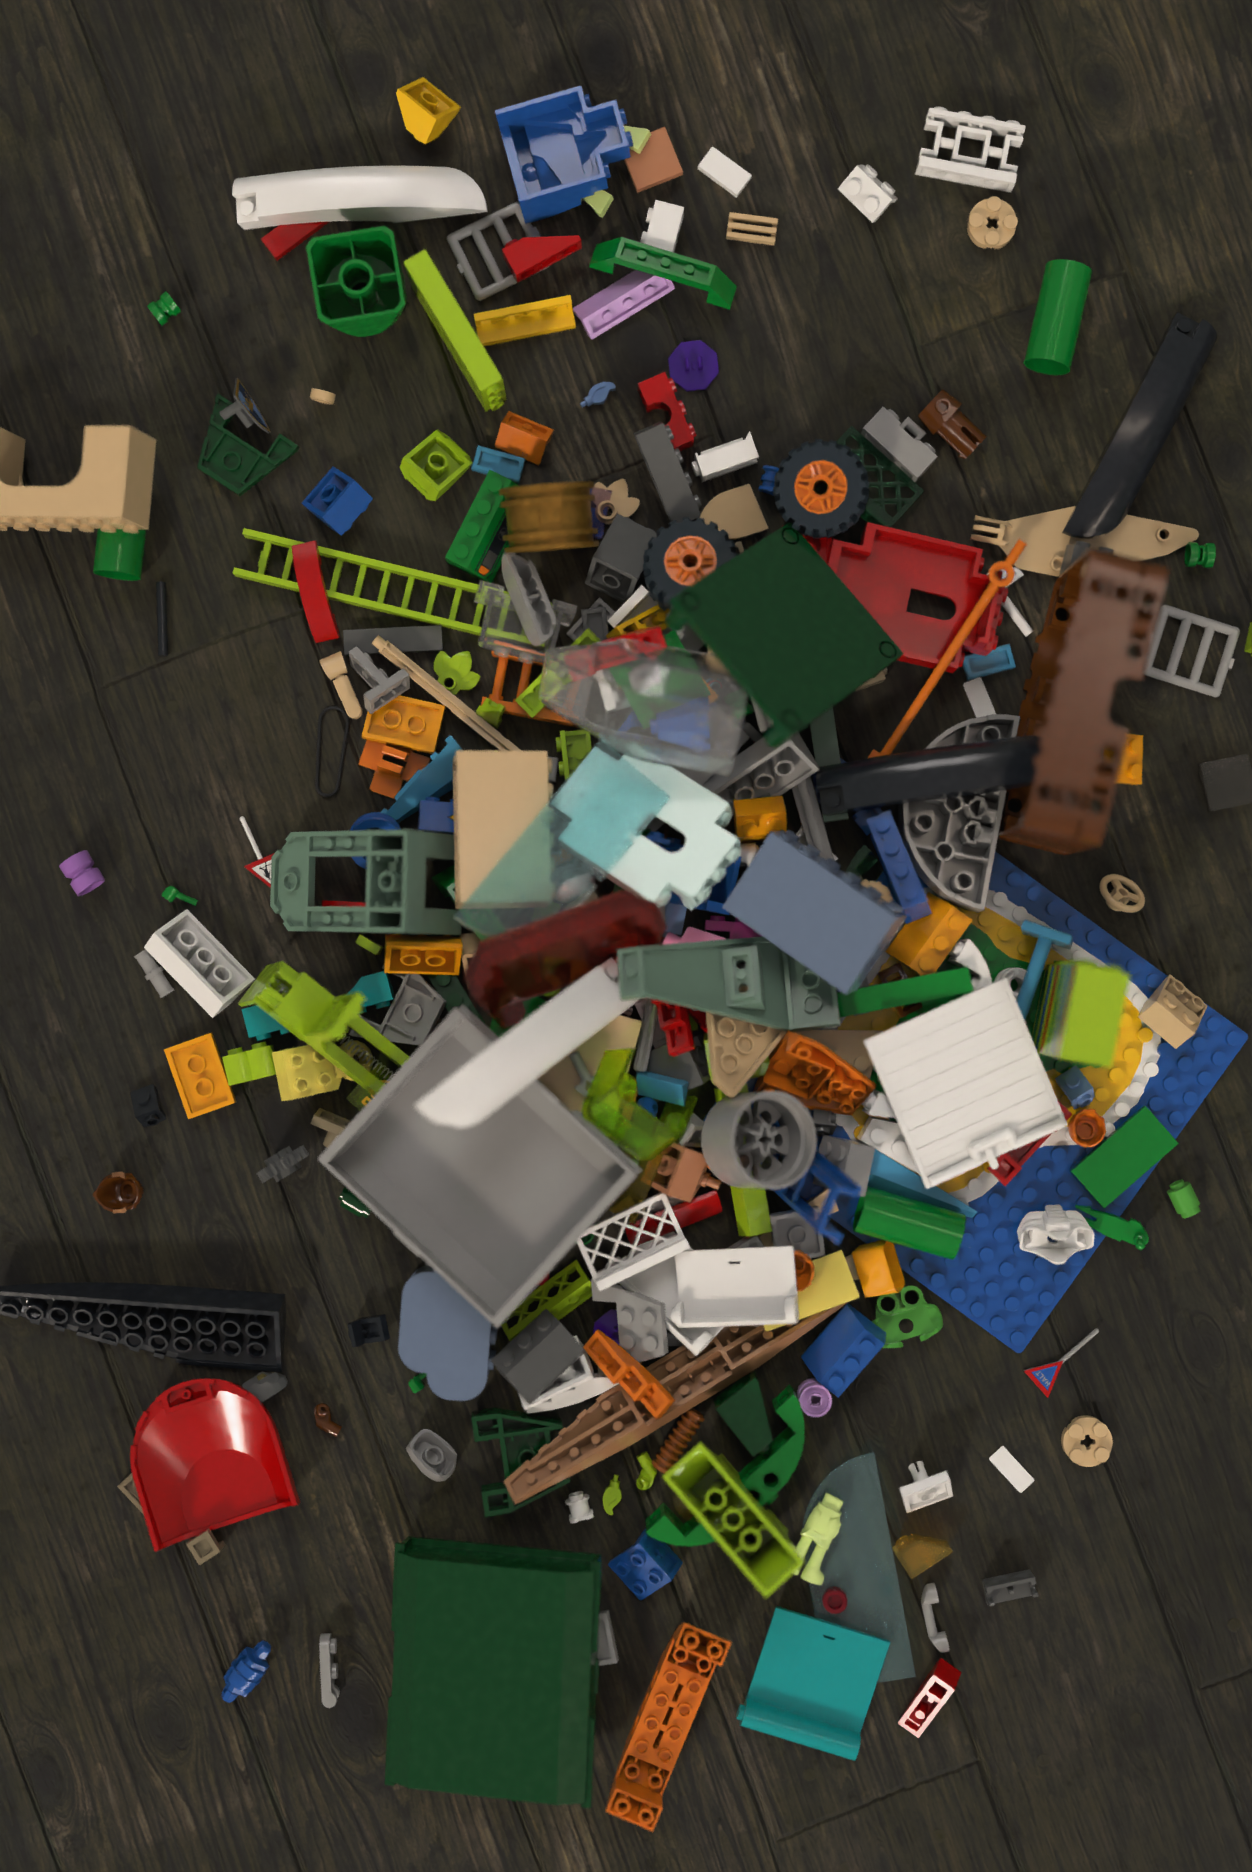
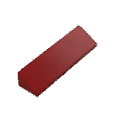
M716 1190L693 1198L691 1203L685 1201L671 1207L680 1228L722 1212V1206ZM664 1210L654 1213V1215L662 1217ZM667 1213V1216H666L665 1219L670 1220V1217H669V1215H668V1213ZM648 1216L643 1230L655 1234L660 1220ZM642 1219L629 1223V1225L639 1228ZM664 1222L659 1235L663 1236L675 1231L674 1226ZM625 1227L624 1230L629 1243L633 1245L638 1231ZM641 1233L637 1246L653 1240L654 1237Z

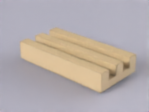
M730 212L726 239L775 245L778 218ZM733 221L744 222V223H752V224H759V225H767V226H772V227H765V226H757V225H750V224L735 223V222H733ZM732 229L771 234V237L732 232Z

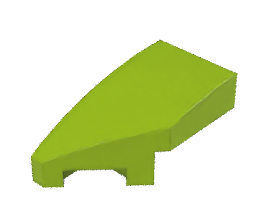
M486 698L482 706L479 705L476 714L498 729L502 722L501 716L506 708L502 704H497L491 699Z

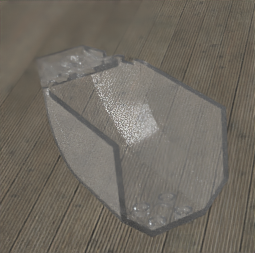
M624 638L605 643L595 642L590 645H572L546 649L538 699L555 713L627 756L646 762L730 777L741 732L747 693L714 654Z

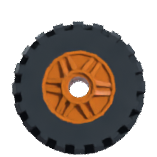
M817 439L811 443L807 441L802 443L796 450L792 449L788 453L787 458L781 461L780 468L774 478L773 495L782 518L786 523L791 521L792 527L802 535L817 539L835 537L837 534H843L848 531V528L855 525L861 514L864 513L869 498L868 476L861 459L846 445L842 446L833 440L823 441V439ZM820 484L828 487L827 492L823 495L815 493L816 487Z
M690 517L682 518L683 522L677 523L676 520L669 522V528L667 529L661 527L656 531L657 537H651L649 540L648 549L645 550L643 556L645 583L653 601H658L659 607L664 611L672 609L673 606L670 601L675 595L738 555L733 540H729V534L724 529L718 530V524L711 521L708 525L705 524V519L697 517L696 521H690Z

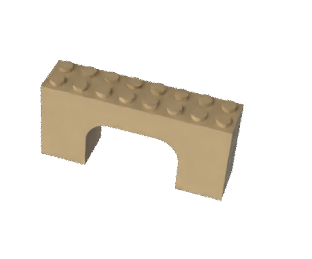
M85 426L82 465L74 480L64 486H24L22 473L25 439L0 427V531H7V527H13V529L19 531H29V527H33L35 530L49 532L50 528H57V530L63 532H72V528H79L78 530L83 532H94V529H101V531L115 533L116 529H123L124 532L138 533V529L148 530L156 439L131 426Z

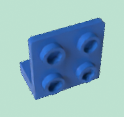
M646 1529L643 1530L633 1546L608 1563L609 1567L639 1600H643L672 1581L683 1564L665 1542L650 1537L646 1533Z

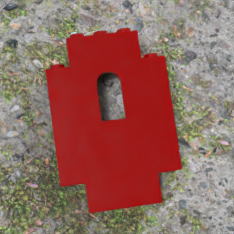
M867 522L863 528L860 545L833 539L829 545L826 559L827 565L904 653L897 661L935 669L991 582L989 574L978 573L982 571L985 559L981 557L983 549ZM998 571L997 577L1002 580L1003 571ZM999 587L945 672L953 673L958 667H962L965 653L962 651L987 656L992 650L996 649L998 636L995 634L997 626L1001 625L1003 619V612L1000 609L1002 602L1005 603L1008 588ZM911 589L949 598L955 605L954 616L949 620H940L906 612Z

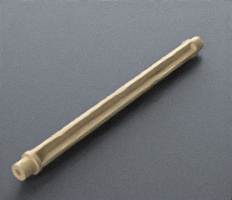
M379 635L374 639L372 644L379 649L378 652L400 669L404 668L412 680L449 708L451 712L491 745H494L499 751H522L388 640L385 641Z

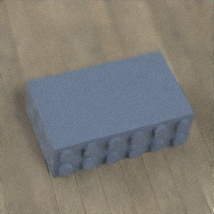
M783 830L771 831L722 908L844 994L857 991L907 915L902 912L903 908L894 901L888 903L882 899L881 896L883 894L871 886L866 888L860 884L862 880L851 872L846 874L840 870L841 865L831 858L826 860L819 855L820 851L810 844L805 846L799 842L800 837L790 830L786 832Z

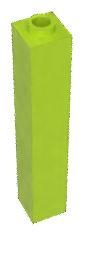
M747 1084L738 1093L748 1092ZM714 1088L717 1103L727 1095L719 1088ZM751 1170L750 1176L754 1178L753 1171ZM730 1186L739 1236L751 1237L772 1232L765 1189Z

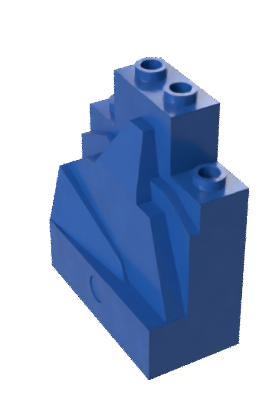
M581 85L495 110L525 224L552 217L581 205L583 198L592 196L597 191L607 189V178L611 177L608 164L631 157L629 147H633V141L630 131L625 132L623 126L627 124L624 109L618 108L616 100L591 106L589 94H583Z

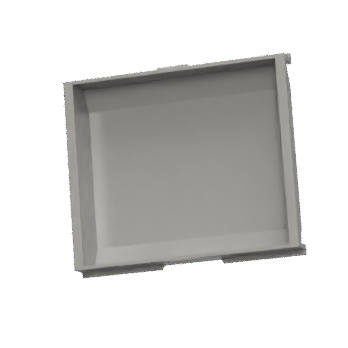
M462 1004L445 1018L320 1155L318 1160L394 1230V1234L408 1248L428 1262L487 1320L498 1328L642 1169L578 1110H570L538 1079L487 1118L469 1127L456 1128V1126L448 1124L440 1125L419 1112L414 1106L500 1039Z

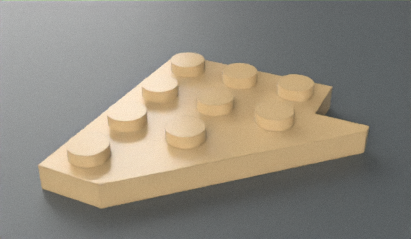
M743 986L740 989V992H746L748 990V987ZM706 1012L712 1082L732 1099L755 1073L787 1031Z

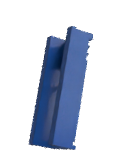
M816 1150L808 1170L830 1188L820 1213L799 1196L807 1172L800 1179L796 1191L789 1189V1186L770 1190L774 1191L816 1230V1233L825 1235L834 1243L840 1244L843 1235L827 1220L839 1192L859 1197L862 1187Z

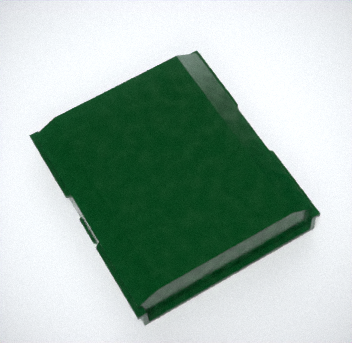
M408 1536L401 1543H395L391 1630L394 1632L392 1695L388 1698L385 1785L395 1786V1784H399L410 1789L549 1805L581 1803V1808L591 1809L595 1704L599 1680V1659L597 1654L602 1554Z

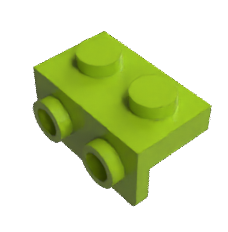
M590 729L566 732L561 730L560 737H556L557 752H562L563 761L558 762L560 776H565L566 782H568L592 751Z

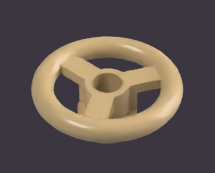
M1118 874L1106 875L1101 879L1099 884L1100 892L1106 900V904L1112 910L1134 913L1144 907V894L1132 880ZM1109 882H1111L1114 886V889L1111 893H1109L1107 889V884ZM1122 884L1128 886L1135 894L1130 893ZM1129 900L1137 903L1135 905H1127Z

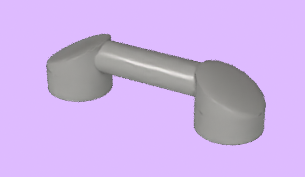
M933 1582L924 1586L921 1606L930 1641L939 1652L945 1653L950 1651L945 1631L937 1632L931 1605L939 1603L936 1586Z

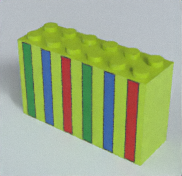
M1054 960V964H1046L1031 1036L1039 1054L1111 1068L1130 974L1122 973L1123 968L1112 965L1098 966L1097 962L1088 960Z

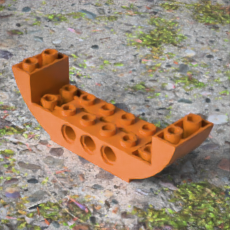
M685 1622L678 1626L662 1653L627 1737L611 1787L606 1812L650 1831L654 1830L663 1808V1792L716 1665L722 1666L731 1645L730 1641Z

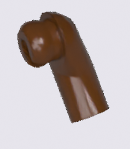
M320 1403L314 1408L316 1426L328 1434L337 1437L342 1426L331 1421L330 1409L327 1404Z

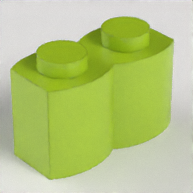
M265 1041L252 1044V1050L244 1052L242 1047L228 1050V1055L223 1056L222 1059L229 1086L276 1075L272 1052H275L273 1045L267 1046Z

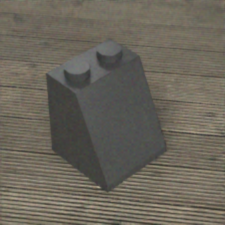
M617 513L592 558L585 584L625 603L636 591L644 575V552L648 549V542L651 537L656 538L657 533Z
M701 1028L698 1031L692 1032L694 1050L673 1057L668 1054L667 1043L651 1049L646 1071L689 1081L688 1090L709 1081L711 1078L708 1071Z

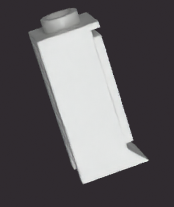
M749 431L745 440L743 438L736 439L702 451L699 456L698 453H695L694 462L691 463L695 476L700 475L702 482L756 464L759 455Z

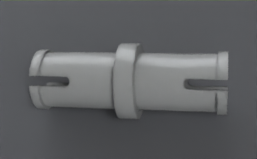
M146 949L134 956L146 973L144 977L147 981H151L160 998L174 991V988H172L163 974V967L158 966L153 956Z

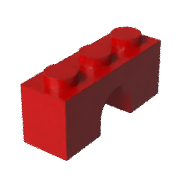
M663 372L638 383V393L647 412L655 409H663L668 412L671 419L666 425H669L674 439L670 441L674 450L678 448L679 451H682L694 445L696 432L691 422L687 424L684 417L687 412L682 400L677 401L674 394L677 392L673 379H668L666 373Z

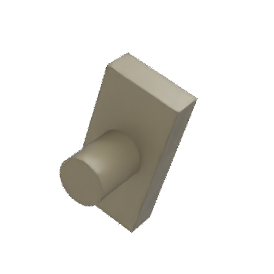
M321 1108L314 1114L311 1121L312 1125L328 1131L323 1145L327 1148L351 1123L350 1120Z

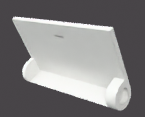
M673 1231L671 1233L663 1235V1237L669 1238L675 1235L676 1233ZM653 1240L640 1244L638 1247L646 1249L651 1246ZM675 1255L618 1282L627 1291L632 1293L638 1292L665 1303L666 1328L695 1356H698L724 1328V1326L678 1328L677 1324L672 1322V1308H676V1304L679 1302Z
M794 1245L685 1250L675 1255L679 1302L676 1304V1308H672V1322L676 1323L678 1328L798 1324L799 1306Z

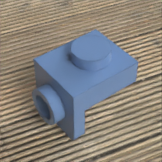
M1076 1065L1055 1078L1056 1083L1068 1097L1074 1110L1089 1105L1095 1097L1092 1085Z

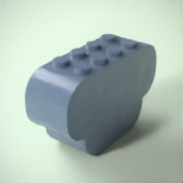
M423 1266L411 1275L402 1291L398 1344L400 1358L409 1369L415 1372L427 1373L428 1384L437 1396L457 1401L470 1400L476 1397L484 1389L490 1370L494 1369L491 1359L496 1356V1350H492V1345H495L497 1341L498 1328L487 1320L432 1266Z

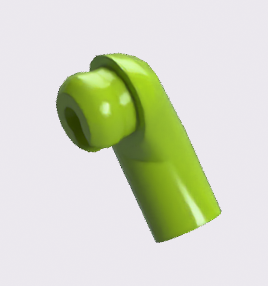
M647 1451L640 1453L636 1457L642 1467L636 1485L642 1491L649 1489L653 1485L657 1474V1469L652 1465V1460Z

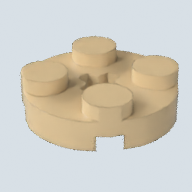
M993 196L978 202L971 210L968 217V235L972 242L980 248L999 249L1008 244L1012 239L1018 219L1015 211L1007 202ZM987 219L996 220L998 228H988Z
M1083 1415L1075 1417L1068 1424L1067 1428H1064L1061 1436L1062 1448L1072 1462L1083 1467H1093L1106 1462L1112 1450L1113 1440L1111 1432L1103 1422L1093 1416ZM1085 1435H1089L1090 1439H1093V1443L1089 1447L1081 1444V1440L1085 1439Z

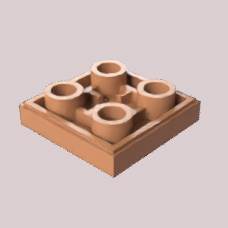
M665 127L650 132L651 136L640 154L630 149L631 157L624 159L637 193L683 175V170Z

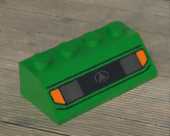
M489 470L445 556L448 564L489 585L492 584L502 565L504 548H509V542L503 541V536L508 535L506 508H500V502L505 501V496L499 495V490L519 487L512 480L492 470Z

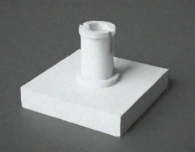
M923 1461L916 1462L919 1472H917L914 1463L908 1466L914 1483L899 1488L907 1513L953 1497L947 1471L928 1477Z

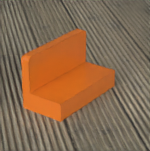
M508 411L500 424L495 447L539 465L554 430Z

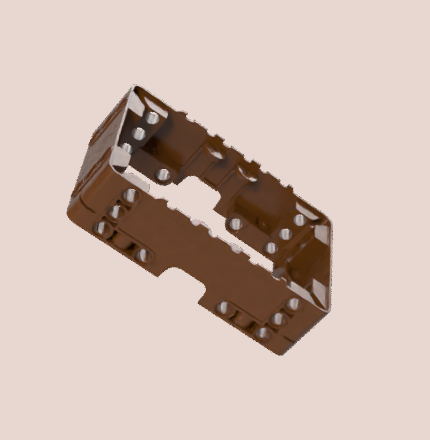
M1090 548L1056 579L1042 633L1035 638V643H1038L1039 646L1037 652L1033 654L1030 670H1032L1031 678L1025 679L1023 690H1026L1027 694L1025 700L1021 702L1018 714L1020 716V723L1016 736H1040L1039 746L1042 747V751L1039 757H1034L1033 762L1037 767L1033 786L1006 790L998 839L1064 856L1100 845L1129 734L1128 730L1113 725L1108 719L1112 693L1116 682L1121 678L1140 680L1143 678L1168 577V567ZM1150 600V607L1143 606L1144 603ZM1056 610H1061L1065 613V621H1060L1056 618ZM1128 646L1136 648L1138 652L1137 658H1132L1128 655ZM1104 748L1112 752L1111 761H1106L1102 757V750ZM1094 799L1099 802L1100 809L1098 813L1090 810V800ZM1009 800H1015L1018 803L1019 809L1016 813L1009 810Z

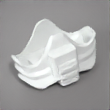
M1046 1205L1045 1211L1027 1213L1017 1229L1021 1250L1039 1255L1057 1265L1064 1264L1074 1253L1094 1246V1232L1082 1214L1072 1210L1063 1211L1061 1205ZM1049 1236L1050 1238H1052V1239H1054V1240H1058V1241H1056V1242H1050V1241L1047 1239V1237Z

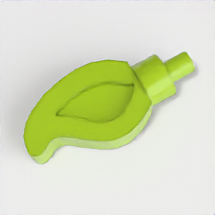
M614 1474L613 1479L610 1480V1485L606 1487L603 1493L604 1510L609 1515H613V1508L620 1502L622 1497L619 1487L620 1481H618L619 1475Z

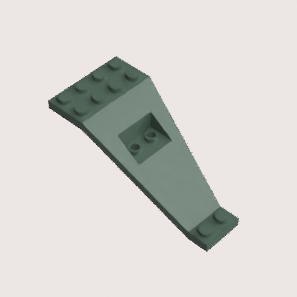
M765 937L651 945L617 950L619 989L622 1001L651 998L791 1032L841 1026L837 988ZM740 963H746L743 969L738 968ZM743 986H747L748 990L744 993H741L740 989Z

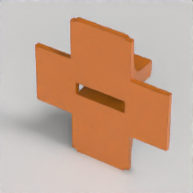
M366 740L358 765L375 770L369 788L372 792L395 799V795L400 791L403 781H409L418 770H422L427 766L430 758L414 753V750ZM386 755L407 762L404 768L403 766L383 760V756Z

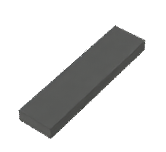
M442 625L343 630L345 656H349V651L356 646L368 655L381 654L378 652L379 649L372 644L378 635L385 641L388 640L403 653L443 651Z

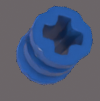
M764 465L765 475L761 476L762 485L759 486L758 490L773 495L774 478L779 468Z

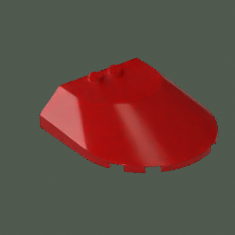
M215 1378L185 1381L167 1389L156 1397L140 1417L135 1428L136 1433L133 1445L130 1448V1463L133 1480L155 1552L197 1536L207 1529L212 1531L284 1507L296 1506L301 1503L275 1422L262 1402L243 1387Z

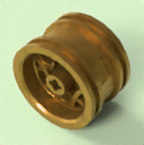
M594 482L551 483L500 489L499 495L505 496V501L500 502V508H506L508 535L503 536V541L509 542V548H504V552L525 553L599 546V541H594L593 534L598 533V528H593L591 501H595V495H590V489L594 488Z

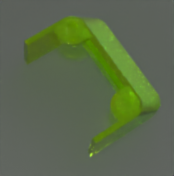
M632 1048L605 1050L583 1103L582 1116L586 1121L597 1127L607 1138L640 1161L653 1160L684 1135L698 1098L696 1096H686L685 1106L666 1102L661 1117L658 1120L633 1101L637 1089L636 1082L626 1072L635 1050Z

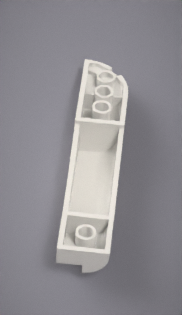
M353 166L300 170L236 178L232 188V195L236 198L237 223L244 230L332 221H392L393 223L488 212L484 194L477 183L466 173L450 167Z
M611 957L522 1021L414 1106L425 1117L440 1125L448 1124L456 1126V1128L475 1125L519 1094L569 1053L633 1006L639 999L621 1000L618 964Z

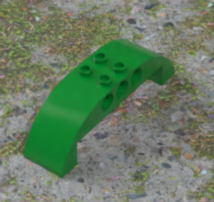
M790 1384L772 1400L775 1412L788 1426L770 1443L771 1447L762 1455L758 1454L739 1472L741 1482L748 1491L755 1490L751 1495L761 1506L771 1504L778 1497L779 1494L777 1492L788 1482L802 1455L804 1419L797 1395ZM768 1473H774L770 1477L765 1476ZM664 1502L646 1518V1533L661 1542L678 1546H697L717 1541L695 1515L683 1524Z

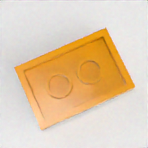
M399 695L374 713L370 714L367 712L362 739L433 754L436 750L446 707Z
M213 1033L164 1049L188 1119L236 1103L232 1087L228 1084L225 1067Z

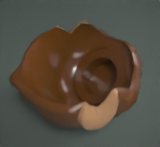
M113 1172L102 1179L98 1188L93 1192V1197L108 1211L126 1213V1211L136 1208L143 1197L144 1189L141 1186V1182L132 1173Z

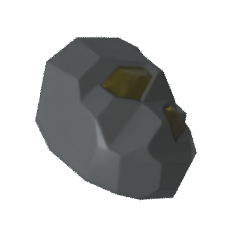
M262 1371L244 1382L242 1387L263 1402L288 1385V1380L285 1375L280 1373Z

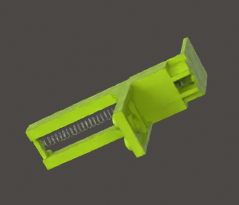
M284 961L267 965L238 1002V1005L241 1007L252 1004L259 1006L373 1096L385 1084L330 1040L338 1038V1041L345 1035L340 1043L342 1044L346 1038L350 1039L345 1034L349 1026L400 1068L410 1058L358 1016L363 1009L361 1004L366 999L363 995L355 992L335 997L305 972L297 973ZM348 1039L347 1043L344 1045L345 1047L350 1041H352L351 1045L348 1047V1050L353 1044L356 1043L354 1049L351 1051L352 1053L358 1047L357 1042L353 1043V1039ZM359 1047V1050L355 1053V1055H357V1053L362 1049V1054H364L365 1052H367L368 1054V1051H364V1048ZM368 1054L370 1055L369 1060L374 1058L373 1062L369 1065V1067H371L372 1064L375 1061H377V1064L375 1065L373 1070L376 1068L377 1065L381 1063L380 1068L376 1071L377 1073L383 1067L382 1062L378 1063V1059L375 1060V1057H371V1054ZM384 1068V1070L381 1072L380 1075H382L383 1072L388 1069V1072H387V1074L384 1076V1078H385L390 1072H392L391 1076L387 1079V1081H389L390 1078L394 1075V1074H393V1071H390V1072H389V1068H386V1069Z

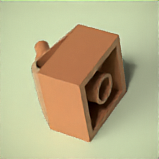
M661 1135L657 1139L641 1180L668 1196L690 1203L701 1186H709L719 1190L722 1183L721 1180L711 1177V1174L707 1172V1163L702 1152L692 1147L681 1146L679 1141Z

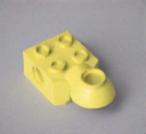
M353 1040L355 1044L349 1050L348 1047L352 1041L345 1047L344 1045L347 1042L339 1047L352 1058L359 1050V1047L364 1048V1051H368V1054H371V1057H373L370 1049L364 1043ZM355 1042H357L358 1047L351 1053V1051L354 1049L356 1045ZM310 1045L272 1052L282 1101L338 1090L342 1077L354 1081ZM363 1049L357 1053L358 1057L362 1054ZM365 1052L359 1058V1064L370 1072L372 1066L369 1067V1065L373 1062V1058L369 1060L370 1055H368L362 1061L367 1054Z

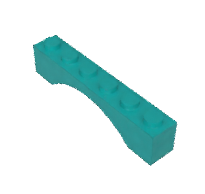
M384 971L361 977L357 984L347 993L359 992L366 998L361 1004L363 1009L360 1013L367 1012L366 1007L375 1005L376 1009L390 1006V1000L395 998L389 973H384ZM257 1005L241 1009L249 1038L256 1037L257 1041L271 1038V1032L280 1030L281 1035L290 1033L288 1029Z

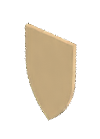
M750 484L718 494L707 503L699 517L705 519V524L709 525L711 521L718 524V530L724 529L729 534L730 540L747 537L768 529Z

